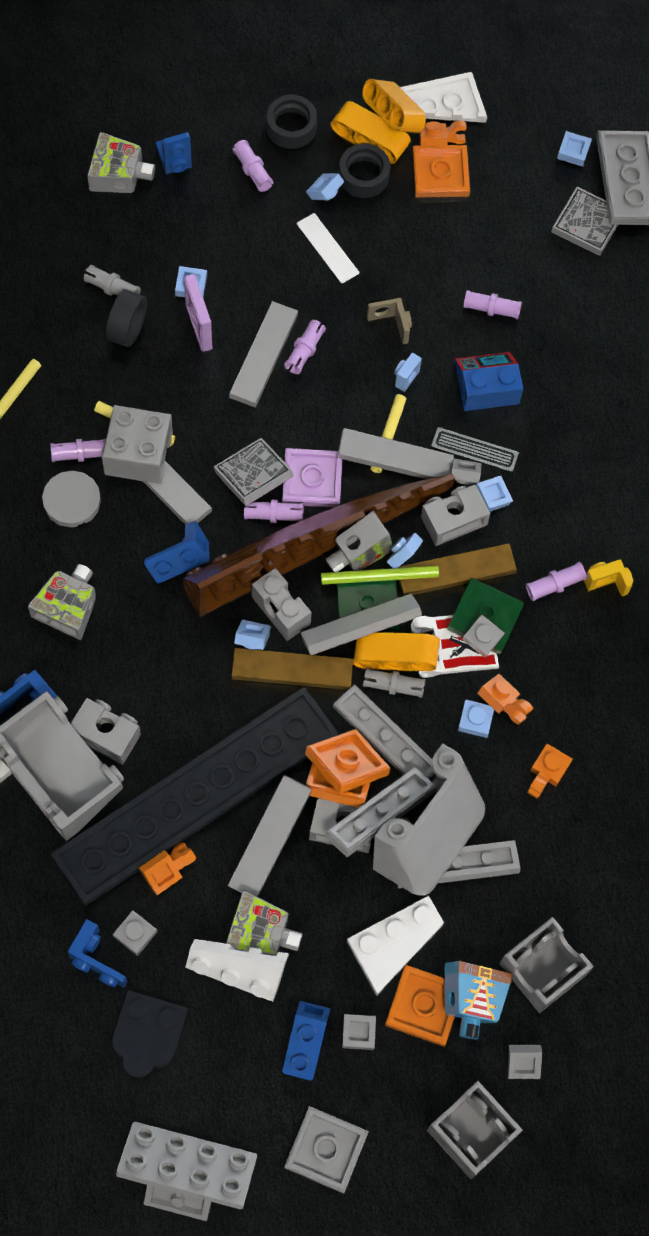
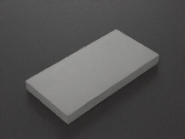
M598 131L596 139L610 224L649 225V131Z

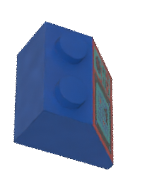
M510 352L455 359L464 411L520 404L523 384L519 365Z

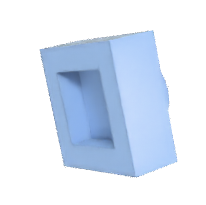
M566 131L557 159L583 166L592 139Z
M322 174L306 192L311 200L327 201L338 193L337 189L344 181L339 174Z
M179 266L175 296L185 297V276L195 274L203 297L207 270Z
M412 353L406 361H400L394 372L397 375L395 387L404 392L420 372L422 358Z
M501 476L476 484L489 512L508 506L513 501Z
M416 533L408 539L401 537L391 547L393 553L387 560V563L392 568H398L414 555L423 540Z
M242 620L236 632L234 644L243 645L248 649L263 650L269 638L271 626Z
M465 700L458 731L487 738L494 709L490 705Z

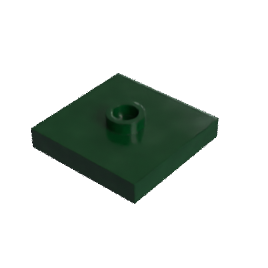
M471 578L447 630L463 637L478 618L483 615L505 633L491 650L500 655L524 602Z
M396 580L337 584L339 619L397 599ZM399 624L378 631V633H398Z

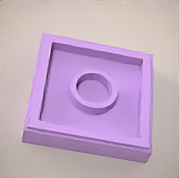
M195 274L188 275L184 279L186 308L201 350H211V320Z
M286 448L285 463L292 470L294 477L283 483L282 503H303L304 506L333 508L340 506L342 459L337 458L338 451Z

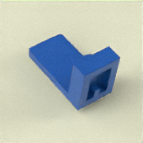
M183 133L156 142V149L166 174L179 173L192 167L189 133Z
M195 520L185 525L183 542L145 558L144 564L155 581L161 583L208 562L209 541Z
M36 670L30 674L25 673L15 680L12 688L5 693L0 692V715L29 693L33 701L46 691L53 699L57 695Z
M86 919L68 950V955L73 960L71 964L85 973H88L89 969L100 974L98 978L100 981L113 988L117 984L125 987L127 979L124 975L87 956L88 952L93 953L101 936L98 935L100 932L98 925Z
M303 1001L299 1002L282 1070L284 1074L307 1080L313 1079L330 1008Z

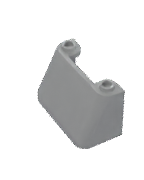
M46 691L0 726V758L61 836L68 841L123 789L121 782L124 778L114 765L108 767L106 764H102L69 723L64 714L68 711V708L58 696L53 699Z
M444 744L440 746L432 759V769L436 774V778L432 783L436 786V795L415 824L412 825L400 818H393L385 822L375 835L373 870L416 895L429 894L436 887L481 823L485 814V803L461 755Z

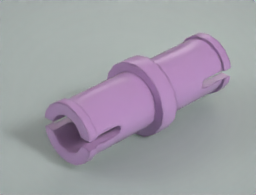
M246 140L237 142L232 150L242 163L244 173L251 177L258 191L264 192L271 188L273 180L264 169L262 159L254 154Z
M468 290L464 300V308L488 312L487 315L489 316L498 314L515 319L519 318L522 304L520 301L499 298L498 294L492 293L489 296Z
M311 320L302 337L297 338L295 341V348L284 364L286 369L293 365L289 372L300 374L307 359L314 355L316 351L315 346L326 330L324 325L317 329L320 325L319 321Z
M76 439V442L50 443L52 462L78 459V462L84 461V458L102 457L106 439L92 441Z
M278 500L251 502L244 508V519L270 520L271 523H277V520L300 522L303 520L302 515L304 514L303 503H278Z
M578 562L558 572L556 570L550 571L548 576L527 583L526 589L530 599L535 601L553 592H563L565 587L586 580L587 576L582 564Z

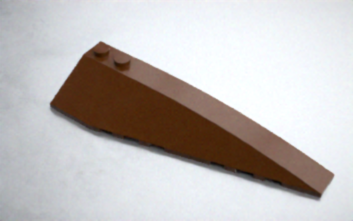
M448 474L392 488L309 517L229 556L227 554L220 555L212 561L211 565L203 569L201 567L192 569L183 578V588L201 617L252 591V584L276 568L283 575L336 548L335 539L369 513L374 511L383 524L452 489L455 477L453 474Z

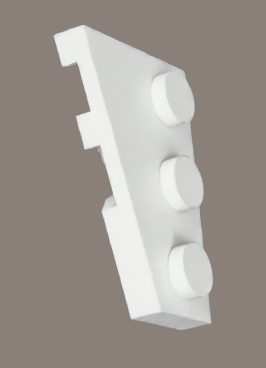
M472 72L400 87L424 111L426 119L486 123L487 115Z
M429 896L347 939V943L376 996L443 926L444 922Z
M194 939L185 968L273 1002L289 953L278 952L276 956L262 954V949L250 948L249 952L235 950L230 944Z

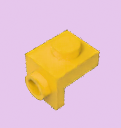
M621 559L608 564L599 562L591 566L586 575L587 579L584 580L588 591L615 582L621 596L628 595L633 584L632 574L627 567L624 568Z

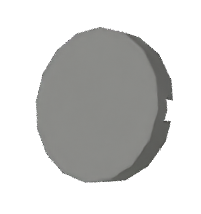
M77 471L61 472L52 477L46 484L42 495L44 509L49 518L60 526L70 528L91 521L98 513L101 503L99 487L93 478Z

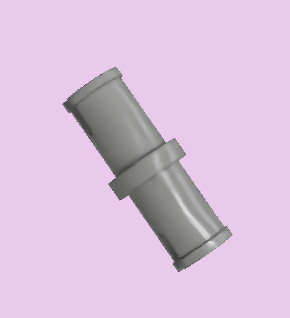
M90 265L86 269L87 272L94 274L96 277L84 274V281L104 289V292L110 296L113 294L118 296L123 290L140 295V287L120 279V276L116 273L109 274L96 268L94 265Z
M367 668L363 687L387 690L392 695H395L397 692L422 698L426 679L402 676L397 671H393L392 674Z

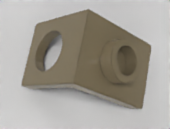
M401 298L368 304V321L395 316L402 344H407L412 321L409 311H404ZM383 307H387V308H388L387 310H385V311H383V312H378V313L375 312V311H376L377 309H379V308H383Z

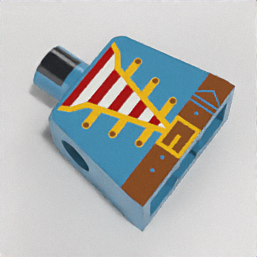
M462 961L445 963V1013L449 1016L462 1018L459 1032L460 1037L478 1039L480 1023L498 1022L512 980V973Z

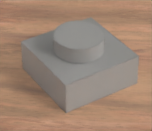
M453 458L451 474L454 475L456 482L460 484L471 485L472 483H479L482 463Z
M481 615L463 636L462 640L486 658L505 633Z
M132 911L114 932L113 937L138 956L155 936L157 929L136 912Z
M344 1014L342 1048L374 1050L376 1016Z
M509 1045L508 1079H540L542 1063L541 1045Z

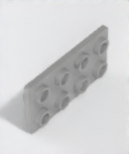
M133 1122L116 1176L147 1184L144 1205L207 1221L211 1202L243 1209L257 1154Z

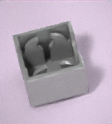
M114 405L102 455L105 475L162 484L166 450L170 447L173 434L171 414Z
M553 917L505 954L500 962V966L505 972L512 973L513 982L539 1014L587 976L594 967L583 953L578 954L572 949L563 936L564 930Z
M479 1081L471 1086L461 1098L440 1115L427 1129L430 1135L470 1179L478 1174L523 1131Z

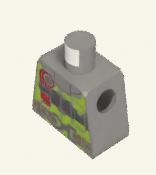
M100 132L88 173L90 191L132 193L135 190L138 178L153 180L155 164L142 162V152L139 145Z
M373 511L335 539L338 551L325 558L333 572H338L347 565L350 566L352 571H360L393 552L391 550L393 545L390 534Z
M81 564L76 566L71 576L61 571L55 572L30 602L28 608L31 617L81 640L96 599L94 587L87 584L93 572Z
M243 891L226 944H230L235 950L249 952L250 948L262 949V954L276 956L280 946L298 951L303 933L286 928L288 913Z

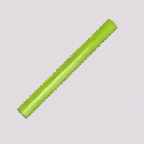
M438 566L321 573V583L325 585L439 577Z

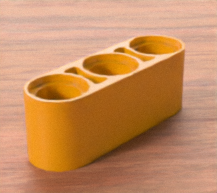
M377 79L366 81L363 87V99L393 130L410 133H420L423 130L426 122L424 111L396 83Z
M351 101L343 105L330 123L336 134L353 144L367 143L382 149L388 156L391 164L396 163L411 142L406 132L393 130L381 117Z
M375 632L356 639L353 664L356 667L362 669L370 668L371 670L434 671L437 668L440 639L430 634Z

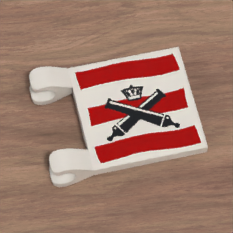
M453 615L439 617L420 616L413 619L411 623L412 633L421 634L433 630L434 636L440 639L437 668L434 671H419L421 678H429L440 674L499 668L496 653L490 651L486 658H484L462 640L463 637L447 630Z

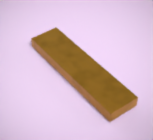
M509 544L398 567L438 566L439 577L399 580L403 596L468 584L471 578L483 581L516 574L517 571Z
M235 648L232 679L349 690L351 688L353 659Z

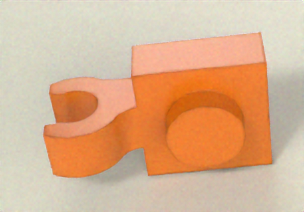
M434 121L426 123L423 130L419 133L420 146L447 147L448 142L464 144L466 142L465 134H456V132L466 130V122L455 121L449 127H446V123Z
M500 674L483 685L477 693L498 714L504 710L511 720L518 725L533 710L532 705L528 701L517 699L520 693Z
M546 744L530 770L537 776L527 793L538 799L548 782L557 786L573 759L551 745Z
M183 842L172 850L171 855L164 850L139 867L152 891L158 895L180 880L182 876L179 870L194 862L196 857L192 850L188 849Z

